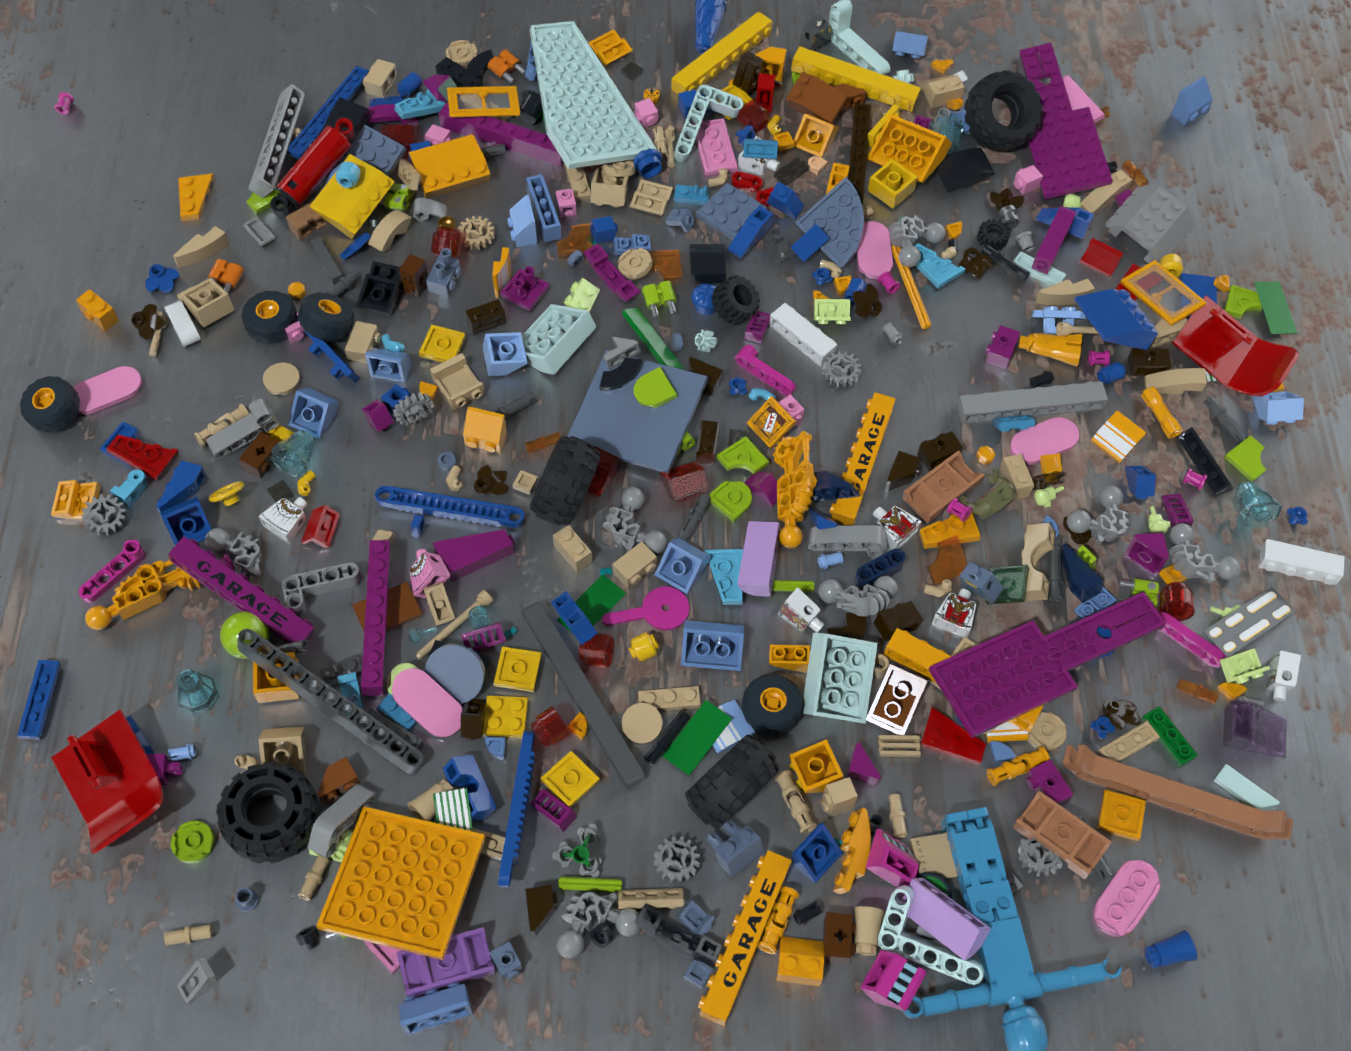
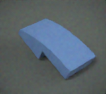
M633 234L631 238L614 237V255H622L632 248L634 250L643 248L648 252L651 251L649 235Z
M1102 586L1100 594L1081 603L1074 612L1081 619H1084L1111 607L1117 600Z

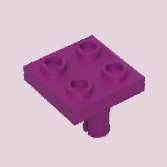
M528 266L525 270L519 269L502 289L500 295L530 312L550 286L549 283L534 276V268Z

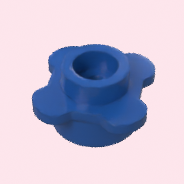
M822 267L812 273V277L816 279L818 285L831 282L833 279L827 268Z
M742 378L730 380L729 385L731 389L729 393L731 395L747 394L746 380Z
M1295 507L1287 510L1291 525H1306L1308 523L1306 519L1307 512L1304 508Z
M1100 716L1096 722L1093 721L1090 724V728L1096 731L1100 739H1105L1107 734L1115 731L1114 725L1106 716Z

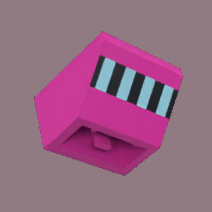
M880 828L877 829L865 868L895 887L909 886L911 880L916 878L919 867L911 848Z
M881 950L860 988L875 1003L906 1011L927 972L896 953Z

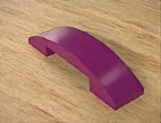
M395 104L367 107L371 117L366 126H368V123L401 120L402 125L418 124V116L402 119L395 111Z
M599 244L584 252L585 257L596 274L616 296L627 302L640 294V290L632 281H627L608 260V254Z

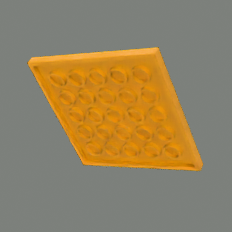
M363 806L316 927L319 930L444 960L486 839L485 834Z

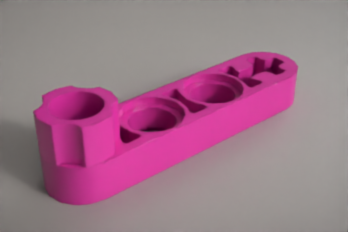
M745 345L734 357L739 366L783 395L789 396L796 390L795 384L790 379L756 358L758 352L752 345Z
M127 540L123 544V551L79 588V595L84 602L92 603L143 561L145 552L137 540ZM117 564H125L122 570H115ZM103 576L110 577L106 583L99 582ZM89 590L90 592H92V594L89 595L86 594V592Z
M1165 612L1159 613L1166 622L1165 627L1160 629L1212 667L1218 668L1221 666L1220 659L1227 656L1215 643L1213 645L1171 615Z

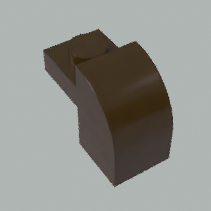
M845 613L844 627L827 628L826 634L863 640L867 628L866 616Z

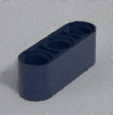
M895 548L859 567L854 579L855 586L863 590V587L867 584L873 586L878 577H891L900 572L906 559L905 552Z

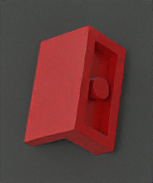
M1092 238L1079 262L1111 277L1124 253Z
M326 505L313 509L301 543L305 545L313 541L323 548L329 547L340 513Z

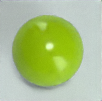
M240 611L232 614L224 621L220 630V641L225 651L231 656L238 659H249L237 648L239 632L243 629H251L269 641L270 631L267 625L257 616L248 611ZM243 640L242 642H244V643H251L252 641H250V640Z

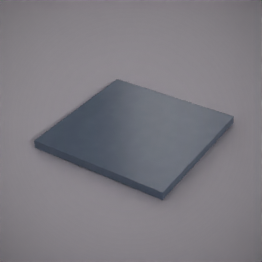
M602 358L567 437L574 436L594 445V448L602 456L669 474L706 386L708 377L643 360V366L633 380L628 381L621 388L601 391L599 386L603 371H611L606 366L604 358ZM661 367L676 392L677 398L656 408L640 405L634 395L636 381L641 376Z

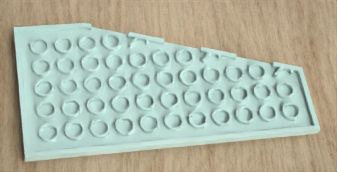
M574 21L531 25L530 34L546 132L568 169L631 160L642 150L649 148L657 150Z

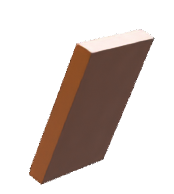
M408 582L389 589L387 631L423 616ZM366 599L352 604L363 631L365 627Z

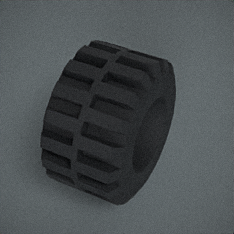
M739 275L731 276L713 290L714 294L711 296V299H713L712 306L715 307L714 311L719 314V318H723L724 322H729L731 325H739L757 313V309L760 307L758 304L760 302V298H758L759 293L755 290L756 287L751 284L750 280H746L743 276L739 277Z

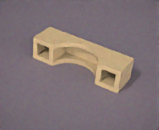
M1050 523L1027 525L1026 533H1024L1025 544L1021 552L1022 565L1019 567L1020 582L1017 583V591L1025 601L1048 600L1050 582L1042 572L1037 571V564L1045 553L1054 549L1056 532Z

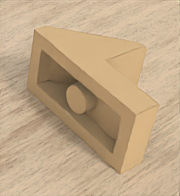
M442 581L423 588L436 626L454 620L455 617Z

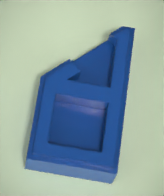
M368 233L361 234L339 256L345 260L364 245L371 236Z

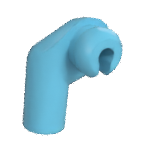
M388 334L381 337L385 349L397 353L405 350L403 343L392 341Z
M753 388L748 395L753 401H757L758 397H762L766 401L771 396L775 399L777 398V396L762 388Z

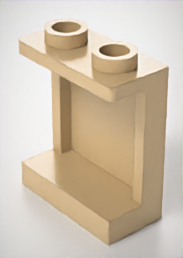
M462 353L430 369L432 380L453 410L463 407L466 403L479 399L485 394L484 384L479 382L472 373Z

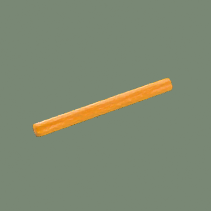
M892 245V254L921 328L923 330L929 329L931 321L910 268L903 266L899 261V252L902 248Z

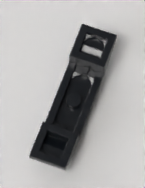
M644 904L635 922L650 937L682 956L700 962L715 963L722 948L720 943L705 935L699 939L663 920L664 913Z

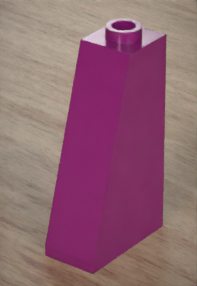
M1063 206L1059 207L1035 256L1032 269L1048 275L1069 234L1077 213L1076 211Z
M505 529L433 543L435 554L441 556L450 574V582L514 554L513 546L515 545L512 535H507Z

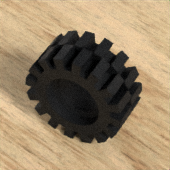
M987 219L986 222L984 221L980 225L977 242H980V246L989 244V246L997 251L998 248L1002 250L1008 243L1010 236L1009 226H1006L1005 222L1001 223V220L996 222V219H992V221ZM988 233H995L999 237H992Z

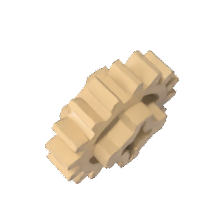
M472 216L471 220L465 218L466 222L461 221V226L457 227V236L460 244L464 243L465 248L470 246L471 250L474 247L480 250V246L487 248L486 244H492L491 239H495V230L492 222H488V218L482 220L481 216L478 219Z

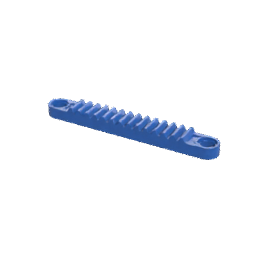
M381 486L375 492L376 501L380 506L398 509L399 511L405 510L408 513L410 511L414 514L419 512L421 515L442 516L444 519L449 517L451 520L472 521L475 524L479 522L481 525L486 523L488 526L495 525L496 527L518 528L525 522L524 511L519 507L392 486ZM383 493L390 494V497L386 500L380 498ZM513 514L520 515V519L517 521H512L510 517Z
M524 730L499 871L498 887L510 888L513 867L519 863V849H521L522 833L524 832L523 826L525 825L526 810L528 808L527 802H529L531 780L533 778L532 772H534L535 753L533 752L534 731Z

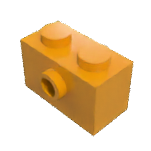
M87 290L76 299L84 316L89 321L97 324L105 332L119 321L113 307L92 290Z

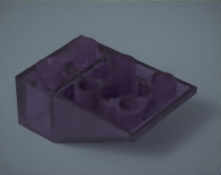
M1232 699L1224 710L1223 746L1286 758L1287 720L1253 703Z

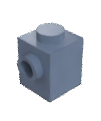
M510 942L490 952L491 958L503 981L506 979L513 980L520 975V971L523 970L522 965Z

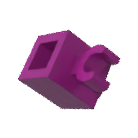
M375 400L362 409L371 428L378 432L386 430L394 422L385 404L379 400Z
M146 754L159 776L161 785H167L168 775H182L183 767L180 766V762L170 763L165 754Z

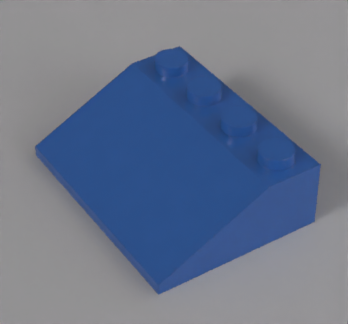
M1109 289L1074 298V301L1106 342L1147 350L1158 334L1154 324L1147 319L1146 314L1138 307V303L1124 289Z

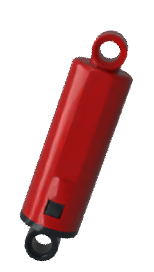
M339 119L336 122V128L327 126L274 188L277 196L272 198L271 207L276 216L286 217L290 213V207L299 210L350 149L351 144L348 140L353 138L354 128L349 119ZM344 127L349 128L347 131H341ZM279 204H284L283 208H277Z

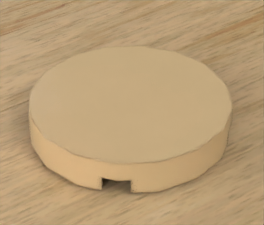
M466 40L454 41L446 48V57L461 67H467L469 62L478 55L475 44H471Z
M631 160L605 163L602 166L603 172L617 177L631 176L636 172V167H634Z
M632 248L621 255L618 261V268L623 277L639 279L651 270L653 264L652 257L643 248L635 250Z
M276 363L270 366L263 375V384L266 390L273 395H288L294 392L300 384L299 371L290 363Z
M637 703L626 710L621 724L623 732L629 740L638 744H647L659 736L663 722L661 714L654 706L647 703Z
M1040 712L1034 726L1028 732V741L1036 749L1043 746L1047 752L1055 751L1066 740V725L1056 714Z

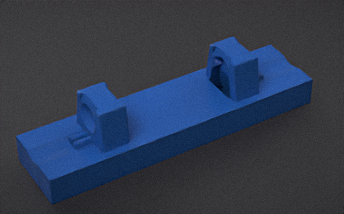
M305 331L314 341L308 350L316 357L324 352L335 363L329 372L336 379L341 378L344 374L355 383L360 379L354 370L325 340L313 337Z

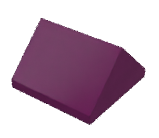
M1136 534L1124 556L1154 577H1157L1169 558L1164 534Z

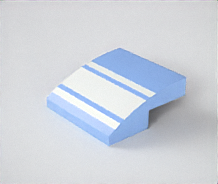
M735 700L717 707L732 718L712 745L718 754L733 748L745 735L754 736L755 731L746 722Z

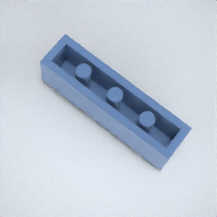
M543 174L527 177V192L544 241L549 242L561 239V225Z

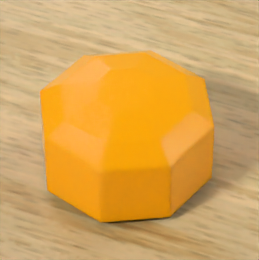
M292 282L288 286L289 296L295 300L302 299L306 295L304 284Z
M989 446L980 447L976 454L978 462L984 465L992 464L996 456L994 449Z

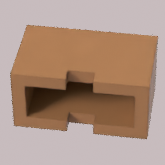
M312 203L286 216L290 230L300 241L312 234L311 231L315 229L319 231L329 225L327 220L309 208Z

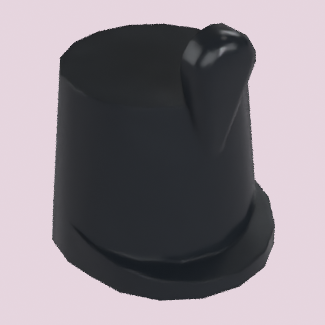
M525 90L522 93L523 101L519 106V118L527 124H535L543 114L541 95L531 90Z

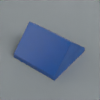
M820 823L792 853L791 863L811 881L816 883L843 852L826 826Z

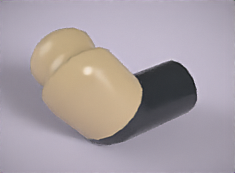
M950 239L948 241L949 248L946 251H942L941 256L944 260L957 256L958 247L956 239Z

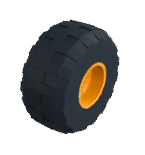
M268 290L255 294L246 302L242 310V321L248 334L256 341L265 343L280 342L286 339L288 336L285 328L298 322V317L292 299L278 291Z
M316 292L303 299L298 312V321L301 327L311 336L332 342L339 341L348 336L354 323V314L350 305L338 296Z
M48 376L36 380L24 391L20 401V412L24 419L35 429L47 433L56 432L66 428L74 421L80 408V398L74 387L66 380L57 376Z
M777 674L762 675L754 679L746 688L742 698V713L746 722L750 724L755 732L764 736L777 737L789 733L798 724L803 711L802 694L797 685L787 677Z

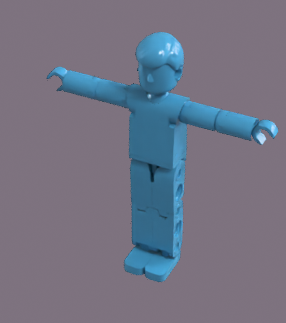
M987 807L947 814L940 825L942 832H947L965 908L991 928L984 943L977 951L978 959L985 965V983H980L975 988L960 991L946 990L942 994L924 997L921 1000L913 997L912 1001L919 1007L918 1013L912 1014L908 1010L903 1011V1013L910 1019H916L922 1013L924 1017L957 1009L962 1010L982 1005L992 1007L1007 1003L1010 1010L1004 1012L1003 1024H1001L1005 1032L1004 1038L1007 1050L1046 1051L1048 1036L1044 1021L1041 1016H1038L1034 1007L1025 1006L1024 1000L1043 997V993L1103 982L1105 979L1112 980L1121 974L1122 968L1121 966L1117 968L1114 975L1108 974L1105 970V965L1109 959L1107 958L1097 964L1082 967L1070 965L1061 971L1046 974L1043 972L1034 973L1008 879L1006 880V871L991 820L987 819L989 816Z

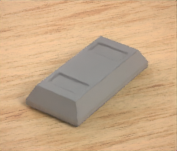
M257 216L243 224V227L261 247L268 245L276 239L274 234Z

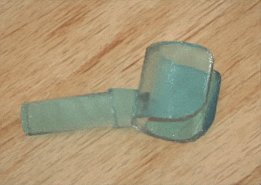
M433 627L419 633L416 628H413L408 632V638L417 644L426 635L437 632V629Z

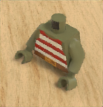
M992 469L994 473L992 475L987 473L989 481L995 485L975 502L968 503L964 495L959 500L965 506H971L972 513L979 515L982 520L998 512L1016 497L1013 484L1004 477H1000L997 469Z

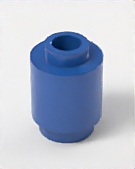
M851 279L845 292V299H850V304H855L852 298L853 292L865 291L867 285L863 279Z
M1115 362L1102 367L1097 372V378L1099 382L1102 381L1103 384L1108 385L1123 379L1126 369L1123 364Z

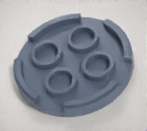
M455 643L443 645L429 656L425 666V673L459 704L472 700L482 689L485 678L484 664L479 655L471 648Z

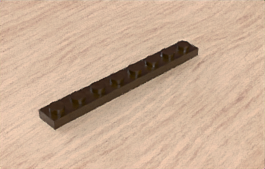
M855 103L848 180L856 189L863 207L871 105Z

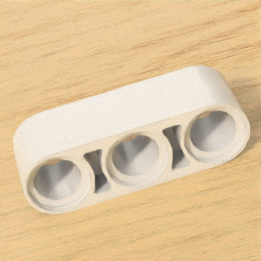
M181 300L164 307L184 347L201 340Z

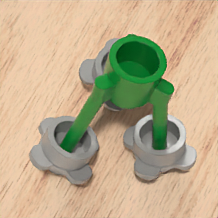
M590 823L588 827L578 828L577 835L580 836L581 845L572 849L568 846L567 842H560L559 848L552 852V859L560 862L563 868L568 867L569 863L574 860L577 863H581V868H579L580 875L598 877L600 874L599 865L602 863V860L599 856H589L587 848L601 841V836L596 831L597 826Z

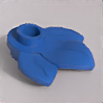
M155 264L149 269V277L145 281L146 289L150 293L157 289L161 292L169 293L174 288L173 280L179 278L180 275L173 268L165 269L162 265Z

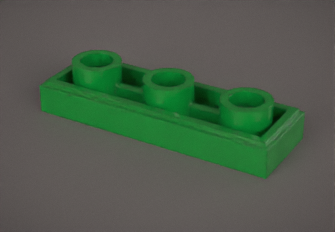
M1160 706L1143 715L1142 719L1144 722L1148 721L1160 736L1158 740L1180 768L1197 758L1198 754Z

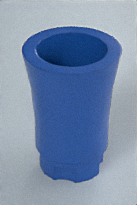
M1186 930L1144 948L1146 960L1152 969L1159 966L1164 967L1175 963L1197 960L1194 942Z

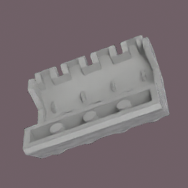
M1159 185L1137 187L1105 224L1106 227L1110 228L1108 232L1113 236L1117 237L1123 231L1148 250L1149 253L1144 257V260L1148 263L1154 260L1159 263L1164 255L1171 254L1193 227L1188 207Z

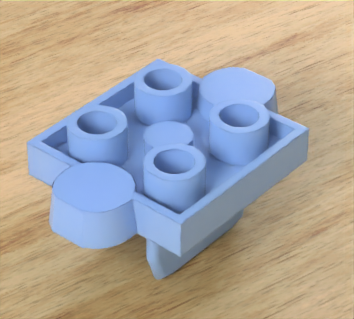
M1043 307V310H1033L1031 318H1043L1044 333L1057 334L1055 319H1062V322H1068L1074 326V319H1086V316L1083 312L1076 311L1075 307L1061 308V310H1058V307Z

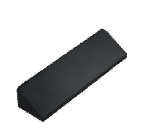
M1193 427L1176 436L1201 475H1207L1206 482L1215 496L1234 489Z

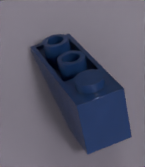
M827 471L814 472L817 483L811 498L813 502L860 496L849 482Z
M1064 543L1062 545L1061 560L1069 590L1084 603L1101 593L1103 580L1099 574H1096L1089 567L1087 562L1079 558L1076 552Z

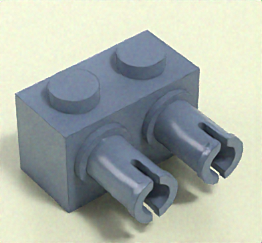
M448 248L441 250L426 280L428 292L447 297L454 290L455 281L462 273L459 259L452 258L451 250Z
M729 819L728 822L731 826L726 822L723 825V829L731 836L730 839L725 842L714 831L711 832L714 838L709 834L706 841L715 849L714 852L718 864L732 878L764 854L765 851L761 838L748 825L741 829L733 819Z

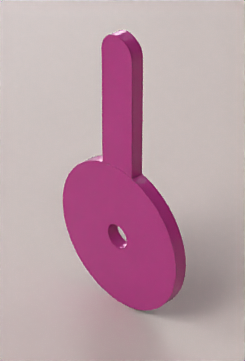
M667 586L658 587L646 595L642 607L605 614L602 617V623L605 626L645 619L650 626L656 629L673 630L681 626L687 619L689 603L686 596L678 589ZM668 606L669 610L664 611L662 610V607Z

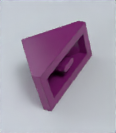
M434 75L423 81V84L437 101H447L438 91V88L446 79L450 78V75Z
M757 472L744 482L755 495L771 507L777 502V481L771 472Z
M859 742L855 745L847 778L850 777V779L876 786L879 784L881 776Z

